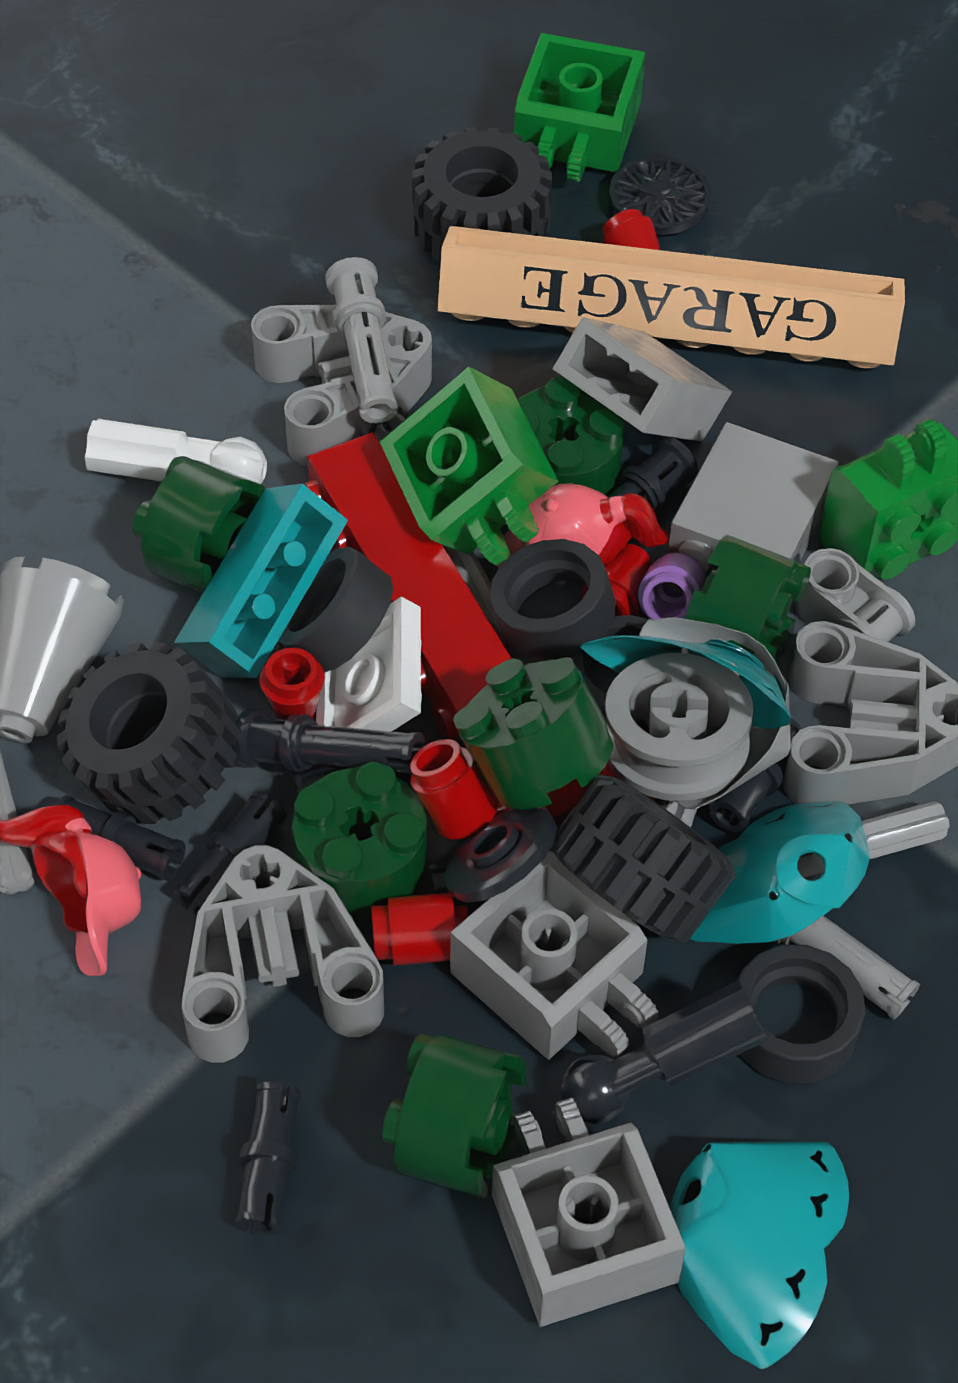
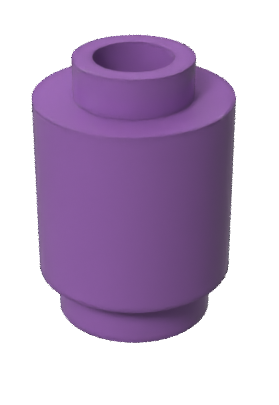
M680 553L667 554L654 561L644 576L638 591V601L644 615L650 620L671 617L685 619L694 590L701 592L706 581L703 568L690 556ZM666 582H673L679 585L683 592L671 591L667 587Z

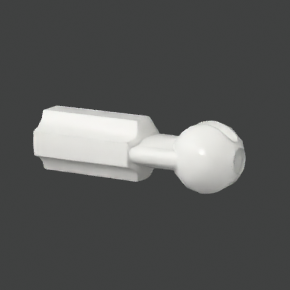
M103 419L93 420L87 435L85 462L87 470L163 481L170 462L175 457L185 456L193 460L203 461L260 484L266 476L267 460L263 451L254 441L243 437L228 438L220 442L187 437L183 431Z

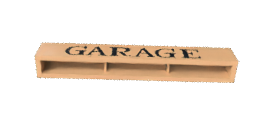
M450 226L441 252L438 311L452 313L456 318L467 321L491 317L508 319L511 324L519 327H535L540 324L564 326L566 330L574 333L582 317L644 331L651 337L675 339L678 343L687 347L700 348L709 344L733 346L735 350L745 354H761L767 350L790 353L792 357L803 361H818L826 357L847 360L848 363L856 367L874 368L880 364L894 366L905 305L904 279Z

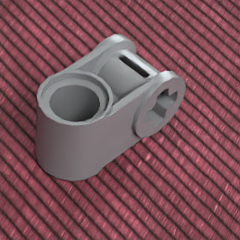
M831 548L820 549L810 554L804 565L811 567L810 578L800 601L794 603L796 613L804 623L810 624L812 622L827 621L889 642L895 636H905L915 626V615L908 601L899 592L884 585L845 552Z

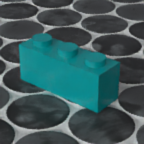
M302 483L266 488L174 641V644L221 678H257L348 520Z

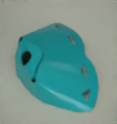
M610 636L586 642L580 647L592 658L618 673L644 658L660 654L682 653V649L687 648L688 654L711 659L740 674L738 677L748 688L753 702L752 726L768 730L790 725L791 716L775 677L765 671L763 664L754 655L727 641L711 639L704 643H695L650 636Z
M834 800L793 804L779 808L753 822L744 830L739 838L718 849L726 855L736 876L690 940L736 944L772 942L798 933L833 908L839 909L862 881L870 860L868 842L860 816L845 802ZM782 814H785V815H784V819L778 820V821H774V820L778 819L779 816H781ZM849 833L852 835V842L845 838V834ZM810 852L818 854L823 860L825 867L821 877L815 881L804 879L797 870L799 857ZM775 892L778 898L771 900L769 893Z
M800 1140L708 1143L702 1149L700 1155H697L682 1173L669 1208L686 1248L679 1282L677 1283L681 1295L731 1353L760 1369L773 1365L790 1352L807 1332L822 1303L827 1286L824 1248L829 1245L843 1228L849 1203L848 1179L835 1148L828 1142ZM817 1150L822 1153L820 1160L826 1166L827 1172L823 1171L815 1161L810 1159L811 1156L816 1154ZM700 1179L702 1187L698 1197L694 1201L682 1205L689 1184L694 1180ZM826 1193L828 1199L821 1203L822 1217L819 1218L816 1215V1210L810 1197H817ZM800 1269L805 1270L804 1278L798 1283L800 1296L798 1299H795L793 1290L786 1283V1279L793 1277ZM782 1322L783 1327L779 1331L770 1333L767 1344L762 1346L760 1344L762 1339L760 1324Z

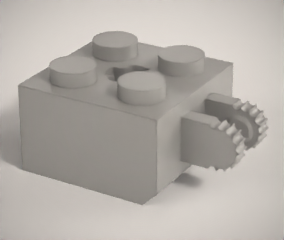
M551 850L548 851L545 858L524 879L505 892L491 897L451 932L450 973L548 1060L579 1032L583 1033L596 1046L598 1045L602 1051H605L607 1055L610 1054L612 1057H618L628 1048L630 1044L628 1043L629 1039L626 1037V1033L603 1011L609 1004L625 1018H628L631 1023L642 1029L653 1024L659 1017L656 1006L651 1002V999L633 984L643 974L648 941L640 926L574 876Z
M572 1098L558 1101L555 1104L557 1126L560 1133L564 1136L566 1143L546 1149L538 1122L534 1119L531 1112H522L514 1115L513 1123L523 1156L493 1165L492 1197L540 1327L678 1283L686 1250L638 1129L632 1123H628L589 1135L576 1102ZM588 1218L589 1224L580 1223L575 1219Z

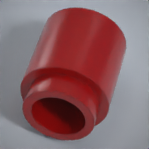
M442 739L426 745L415 754L410 763V769L413 773L411 785L442 837L447 839H467L491 822L497 812L498 803L467 749L460 747L454 740Z
M449 892L388 898V905L371 906L375 957L377 960L393 959V966L450 961L451 932L468 918L467 905L454 906L453 896Z

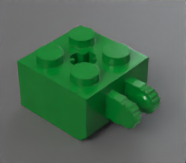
M541 33L517 97L514 133L522 136L521 142H532L539 148V155H544L547 158L549 168L552 167L553 160L567 163V178L570 180L580 181L585 167L618 172L641 103L645 52Z
M467 367L380 441L419 527L431 540L467 555L478 547L489 562H492L494 565H500L510 556V551L500 531L505 524L508 525L511 532L518 539H521L523 542L526 541V543L539 533V528L534 521L529 505L559 481L510 387L471 367Z
M931 419L915 425L916 428L913 429V433L904 437L899 434L884 440L883 447L831 471L818 535V541L825 549L841 550L850 555L857 564L878 580L881 578L889 580L899 575L909 564L929 554L934 556L940 555L958 540V441L941 422H935V420L932 421Z

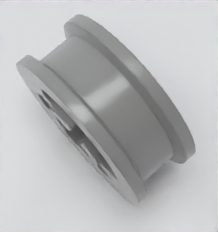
M669 653L639 660L625 668L613 680L608 689L605 703L608 733L614 743V750L608 764L616 776L639 792L654 798L671 801H689L712 796L730 786L741 775L749 756L750 741L748 733L752 725L753 702L748 688L733 671L705 657L692 654ZM650 716L649 733H647L637 723ZM707 720L719 729L715 734L706 737Z

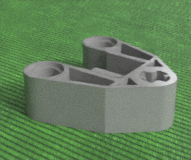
M336 305L269 306L254 315L251 322L255 370L260 377L274 383H285L311 376H321L322 378L321 385L294 392L284 405L288 454L293 461L303 466H308L307 456L358 438L365 422L359 413L360 405L351 369L346 337L334 326L333 311ZM386 312V320L380 331L388 360L394 397L398 406L403 410V417H405L429 388L432 381L431 332L424 324Z
M827 621L812 622L805 625L798 632L788 676L790 688L795 695L804 701L847 707L849 719L847 728L823 725L808 726L799 730L793 737L783 778L784 792L792 802L797 804L837 800L846 804H854L905 796L958 766V683L920 653ZM809 766H817V767H821L822 769H819V770H818V769L811 768V767H809Z
M267 845L253 846L239 853L197 913L182 997V1013L187 1041L191 1051L200 1059L211 1063L226 1062L234 1059L244 1050L249 1040V1026L245 1003L247 995L238 943L239 939L251 937L259 982L272 981L273 987L287 984L286 978L299 975L291 930L303 928L314 986H318L323 1015L328 1026L340 1035L361 1037L375 1030L380 1025L384 1016L383 970L334 888L276 848ZM348 989H360L367 992L366 995L357 999H347L339 995ZM212 1014L230 1016L225 1022L217 1025H208L201 1022Z

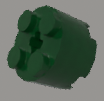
M554 377L547 382L545 387H539L518 399V403L559 481L555 485L568 483L582 485L599 491L607 497L618 488L624 439V420L622 417L565 377Z
M185 456L175 457L170 462L165 478L158 487L151 502H143L138 507L134 516L132 531L135 536L142 538L141 551L145 566L152 574L203 594L266 488L263 484L203 461L193 460Z
M726 534L718 542L707 561L718 566V569L711 571L701 592L694 590L685 619L716 624L746 633L764 645L774 659L776 652L783 654L792 636L796 619L788 617L787 614L791 602L798 603L810 578L811 567ZM734 640L727 641L729 643H732L736 646L743 648L747 652L754 655L755 651L739 644L738 642Z
M568 657L529 663L527 665H523L519 659H508L487 673L486 681L488 685L453 718L459 736L487 786L494 792L502 806L518 810L545 807L552 804L547 793L565 786L575 778L578 780L581 788H583L604 769L614 750V743L608 733L607 722L581 672L576 668L572 659Z
M370 762L362 767L331 772L300 791L294 804L295 813L292 823L295 862L334 888L348 913L354 915V922L364 923L372 921L371 906L388 905V898L415 895V889L423 879L427 866V819L417 794L404 780L396 777L394 770L390 766Z
M419 1034L413 1041L407 1060V1074L411 1078L404 1101L395 1099L389 1106L384 1120L383 1142L395 1145L393 1164L397 1167V1171L403 1175L485 1198L488 1192V1184L484 1181V1177L493 1179V1165L507 1161L514 1142L516 1131L513 1117L516 1114L512 1113L511 1087L512 1084L526 1085L525 1061L518 1055L446 1035L438 1034L435 1037Z

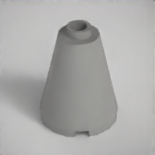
M14 557L4 563L0 574V735L12 741L29 743L32 741L33 736L40 737L48 734L67 704L68 700L66 698L72 688L79 685L83 678L82 675L88 671L120 620L125 601L121 595L115 601L110 599L107 595L111 585L102 578L80 567L47 558H42L39 569L22 567L25 557Z

